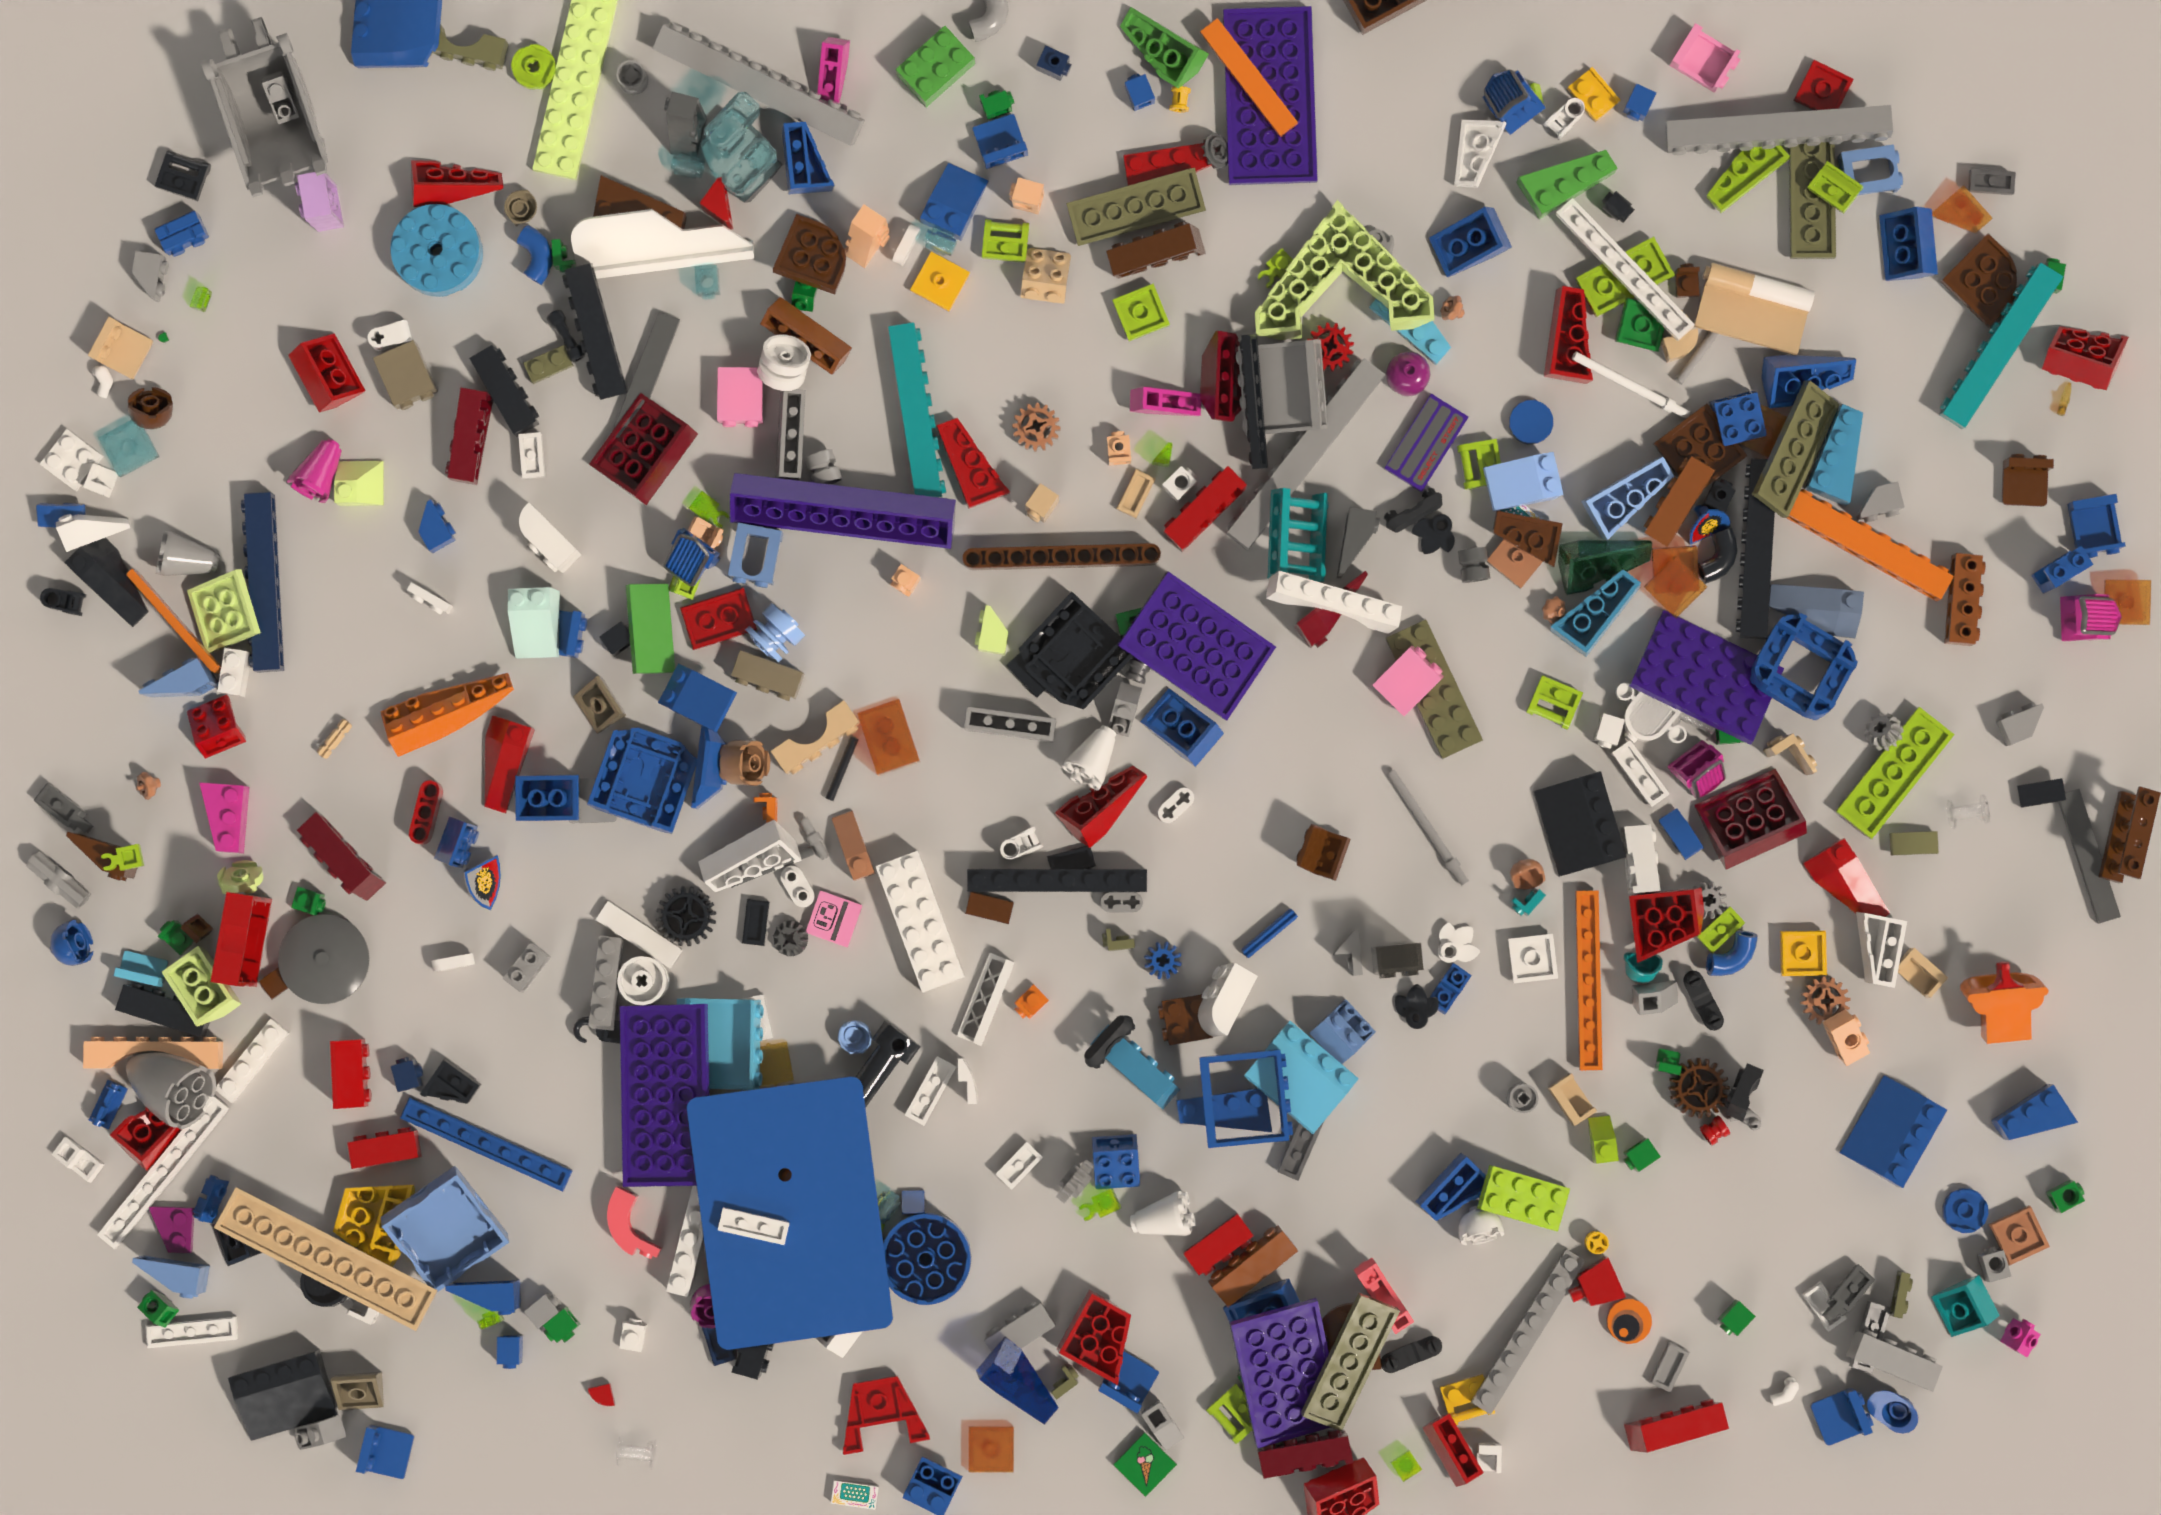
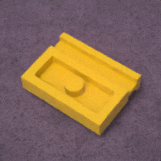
M1593 67L1567 88L1574 98H1579L1583 101L1584 110L1595 122L1621 101Z

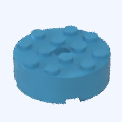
M441 204L418 207L402 218L392 235L390 249L396 271L410 287L422 294L444 297L462 291L471 284L480 271L483 261V245L478 231L463 213L452 207ZM443 247L439 255L433 256V249Z

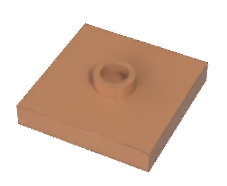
M1505 540L1499 544L1486 561L1519 589L1523 587L1542 563L1541 560Z
M2030 1205L1988 1224L1999 1248L2005 1252L2008 1266L2050 1247Z

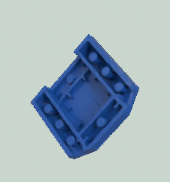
M355 0L351 46L354 66L357 68L427 67L429 64L427 61L432 51L435 52L439 46L442 0Z
M641 728L621 731L614 730L587 805L657 831L672 834L696 768L697 758L681 742Z

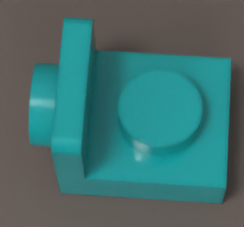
M1540 889L1536 892L1532 890L1524 899L1525 905L1514 897L1510 901L1513 904L1511 908L1520 916L1523 914L1528 916L1546 894Z

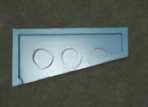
M1375 299L1369 308L1390 325L1389 309ZM1433 321L1415 329L1396 330L1435 365L1451 349V346Z

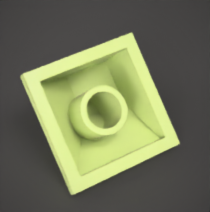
M339 461L334 480V503L339 506L384 505V461Z

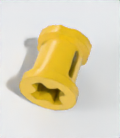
M1175 86L1171 87L1173 98L1169 110L1179 113L1188 112L1187 100L1191 89L1183 86L1179 89Z

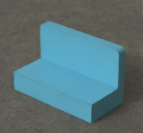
M124 951L121 966L115 968L114 976L162 987L165 978L162 971L167 968L168 960Z

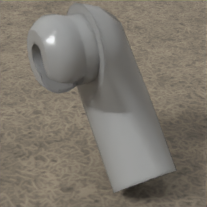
M1748 1108L1743 1122L1751 1130L1760 1129V1117ZM1729 1116L1730 1122L1739 1121Z

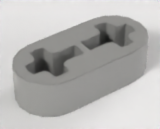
M1109 892L1101 898V907L1110 913H1133L1139 911L1143 905L1142 897L1135 892ZM1108 896H1113V900H1121V904H1115L1113 909H1108V905L1104 904V900H1108ZM1131 896H1135V899L1139 900L1140 903L1135 906V909H1131L1129 904H1123V900H1130Z

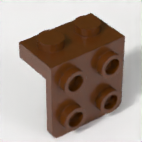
M2011 454V457L2003 461L2002 503L2012 506H2045L2048 495V471L2054 468V459H2047V455H2033V458H2025L2024 454Z
M1311 824L1305 832L1303 847L1297 854V866L1315 875L1336 881L1351 839Z

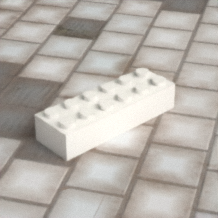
M919 851L875 866L922 993L964 978L965 975Z

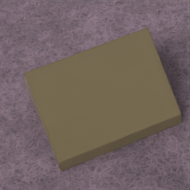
M596 676L573 696L597 734L626 716V713L600 676Z
M382 1372L341 1374L331 1378L338 1410L384 1407Z

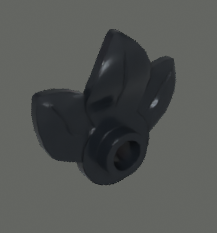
M1445 514L1435 515L1432 519H1421L1412 528L1411 533L1413 535L1422 537L1421 549L1425 555L1434 553L1440 547L1449 553L1455 544V537L1451 532L1452 521ZM1440 521L1445 524V528L1439 529L1437 527V523Z
M1415 984L1409 990L1407 997L1401 995L1395 997V1007L1398 1014L1406 1018V1022L1411 1028L1421 1029L1426 1026L1428 1018L1436 1014L1439 1000L1437 997L1427 998L1424 989L1419 984ZM1415 1014H1419L1420 1016L1418 1022H1415L1413 1020V1016Z

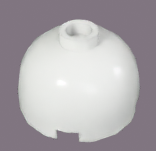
M1477 1206L1469 1208V1213L1463 1215L1458 1226L1460 1242L1463 1245H1467L1466 1241H1472L1473 1245L1498 1239V1233L1501 1236L1505 1233L1501 1219L1497 1214L1477 1209Z

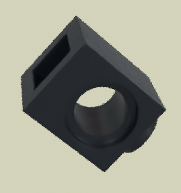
M619 622L599 637L614 657L630 646L629 623L624 625V623Z

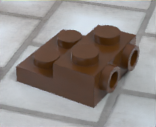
M1202 994L1161 1001L1162 1006H1158L1160 1020H1165L1166 1028H1162L1164 1042L1168 1041L1169 1045L1213 1038L1202 1029L1199 1023L1198 1010L1204 999Z

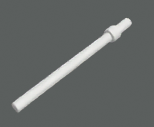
M1578 352L1573 354L1572 360L1662 406L1663 410L1669 413L1673 412L1685 419L1688 418L1690 411L1677 405L1675 400L1669 397L1664 398Z

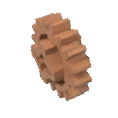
M1036 403L1035 408L1027 404L1028 410L1025 411L1021 408L1019 409L1021 416L1015 415L1014 417L1018 423L1012 424V428L1018 429V431L1014 432L1013 435L1014 437L1020 436L1018 444L1026 443V450L1033 446V450L1036 452L1037 448L1041 446L1042 450L1045 451L1046 444L1053 446L1052 438H1059L1055 431H1060L1061 429L1060 426L1055 425L1059 422V418H1053L1054 410L1047 411L1048 405H1045L1042 409L1039 403ZM1036 413L1043 414V415H1045L1047 418L1042 419V418L1038 417V416L1036 415ZM1028 416L1029 421L1027 425L1022 427L1024 419ZM1037 422L1038 425H1042L1039 432H1036L1035 429L1031 430L1033 423ZM1051 427L1050 434L1047 438H1044L1045 431ZM1030 435L1036 438L1037 442L1031 441L1026 437Z
M1821 977L1820 983L1817 979H1813V986L1809 984L1805 986L1808 992L1801 993L1803 997H1806L1805 1001L1800 1002V1004L1806 1005L1803 1013H1810L1809 1020L1817 1018L1816 1024L1818 1025L1823 1020L1825 1021L1845 1009H1850V1007L1845 1005V1002L1851 1000V998L1844 995L1848 992V989L1841 990L1843 983L1838 982L1834 984L1835 978H1830L1827 982L1826 977ZM1829 987L1833 988L1839 996L1832 994ZM1818 989L1819 993L1816 997L1811 998L1814 991ZM1825 997L1830 999V1003H1827L1826 1006L1821 1004V999ZM1836 1004H1839L1837 1011L1833 1014L1832 1009ZM1812 1006H1816L1820 1010L1822 1016L1817 1014Z

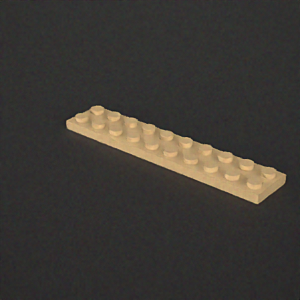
M237 1187L234 1189L214 1226L215 1229L414 1331H417L438 1292V1290Z

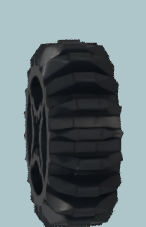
M681 886V894L674 888L672 889L673 897L668 893L665 894V897L669 900L667 903L662 900L659 902V904L665 906L664 910L656 909L657 913H663L662 917L656 918L657 922L663 921L664 923L658 929H667L663 937L666 938L671 934V943H674L679 938L678 946H682L684 940H686L687 946H692L691 939H694L696 944H700L698 936L701 935L703 939H707L708 936L704 931L713 932V929L708 927V924H716V920L710 919V915H716L717 912L709 911V908L713 907L714 903L706 904L705 902L710 897L705 895L703 898H700L703 892L700 889L695 895L694 887L692 886L689 888L688 893H686L685 886ZM686 898V903H684L681 910H670L676 901ZM693 899L702 906L704 916L694 913ZM685 910H688V914L697 917V919L691 918L687 923H684V918L675 914H682V912L685 913ZM668 916L679 920V933L671 927ZM691 923H703L695 933L686 935Z

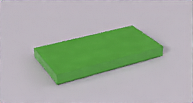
M668 584L626 585L633 674L673 673L675 670Z

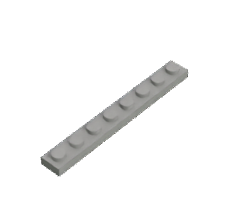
M1568 1249L1564 1250L1471 1403L1486 1413L1492 1414L1586 1262Z

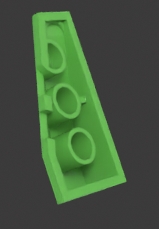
M1130 7L1120 25L1133 44L1142 52L1147 62L1156 70L1155 72L1158 76L1178 89L1198 74L1209 55L1208 52Z

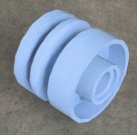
M771 603L762 612L767 623L764 625L755 619L753 622L760 630L756 633L750 626L745 630L749 633L752 641L767 656L780 662L783 658L776 651L780 648L787 655L789 651L784 643L788 641L796 646L805 635L797 627L799 624L784 609L780 611Z

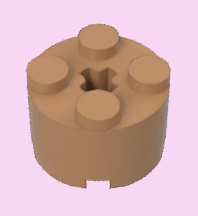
M733 740L728 744L722 745L720 749L719 773L721 779L733 785L756 786L763 782L761 781L762 778L767 776L770 770V755L768 751L764 750L763 744L759 741Z

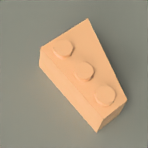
M865 204L851 222L848 232L851 240L848 239L846 241L847 247L845 248L846 256L863 268L867 266L880 246L884 247L890 238L886 219Z

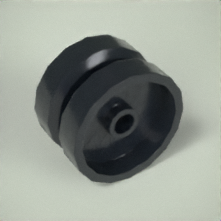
M302 1273L300 1278L301 1290L304 1297L312 1304L321 1307H335L348 1298V1296Z

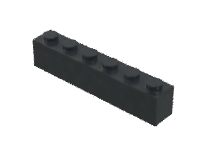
M593 263L564 270L566 275H562L565 288L570 289L571 297H568L571 310H575L577 314L574 322L577 331H581L583 340H580L583 353L588 354L589 362H586L589 375L593 374L595 383L592 384L595 396H599L600 400L628 393Z

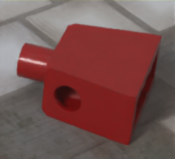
M1606 1256L1580 1272L1576 1276L1579 1286L1568 1290L1573 1303L1585 1298L1589 1306L1626 1297L1613 1266Z

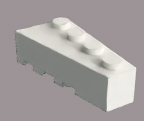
M772 820L715 853L708 855L706 858L698 861L704 882L714 892L742 883L745 877L755 878L762 875L761 871L772 867L777 870L784 867L783 863L791 860L796 863L802 861L796 840L775 820Z

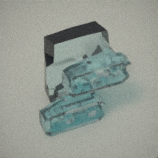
M738 92L705 127V139L700 144L711 172L717 178L722 177V183L734 196L742 202L748 203L769 183L783 164L777 159V151L770 145V142L752 126L753 122L760 115V105L747 92Z

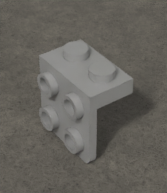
M579 778V820H569V823H605L617 820V816L599 811L587 805L596 778Z

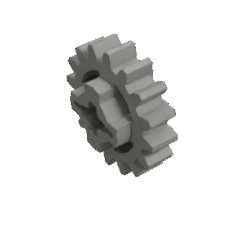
M1087 1159L1080 1167L1074 1164L1060 1181L1059 1185L1062 1189L1056 1198L1063 1203L1071 1195L1077 1198L1092 1179L1088 1174L1094 1165Z

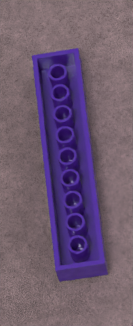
M734 473L730 490L731 523L951 549L955 526V499Z

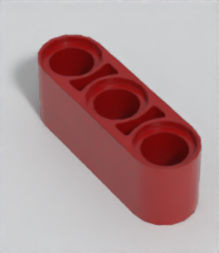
M425 781L419 789L409 829V837L416 844H427L433 836L443 796L442 786L435 781ZM430 785H434L437 789L436 794L432 797H429L426 793ZM428 806L431 809V815L424 819L421 816V811L424 807ZM420 828H423L426 832L423 840L416 838V831Z

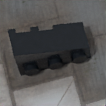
M774 1344L738 1348L736 1363L731 1373L758 1380L762 1373L767 1372L770 1360H767L766 1357L768 1351L773 1350Z

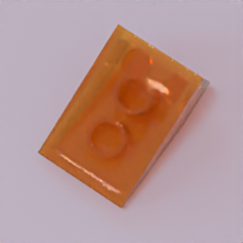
M900 699L857 713L878 776L921 762Z

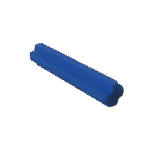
M1292 909L1287 910L1241 949L1242 953L1247 958H1250L1297 919V914Z

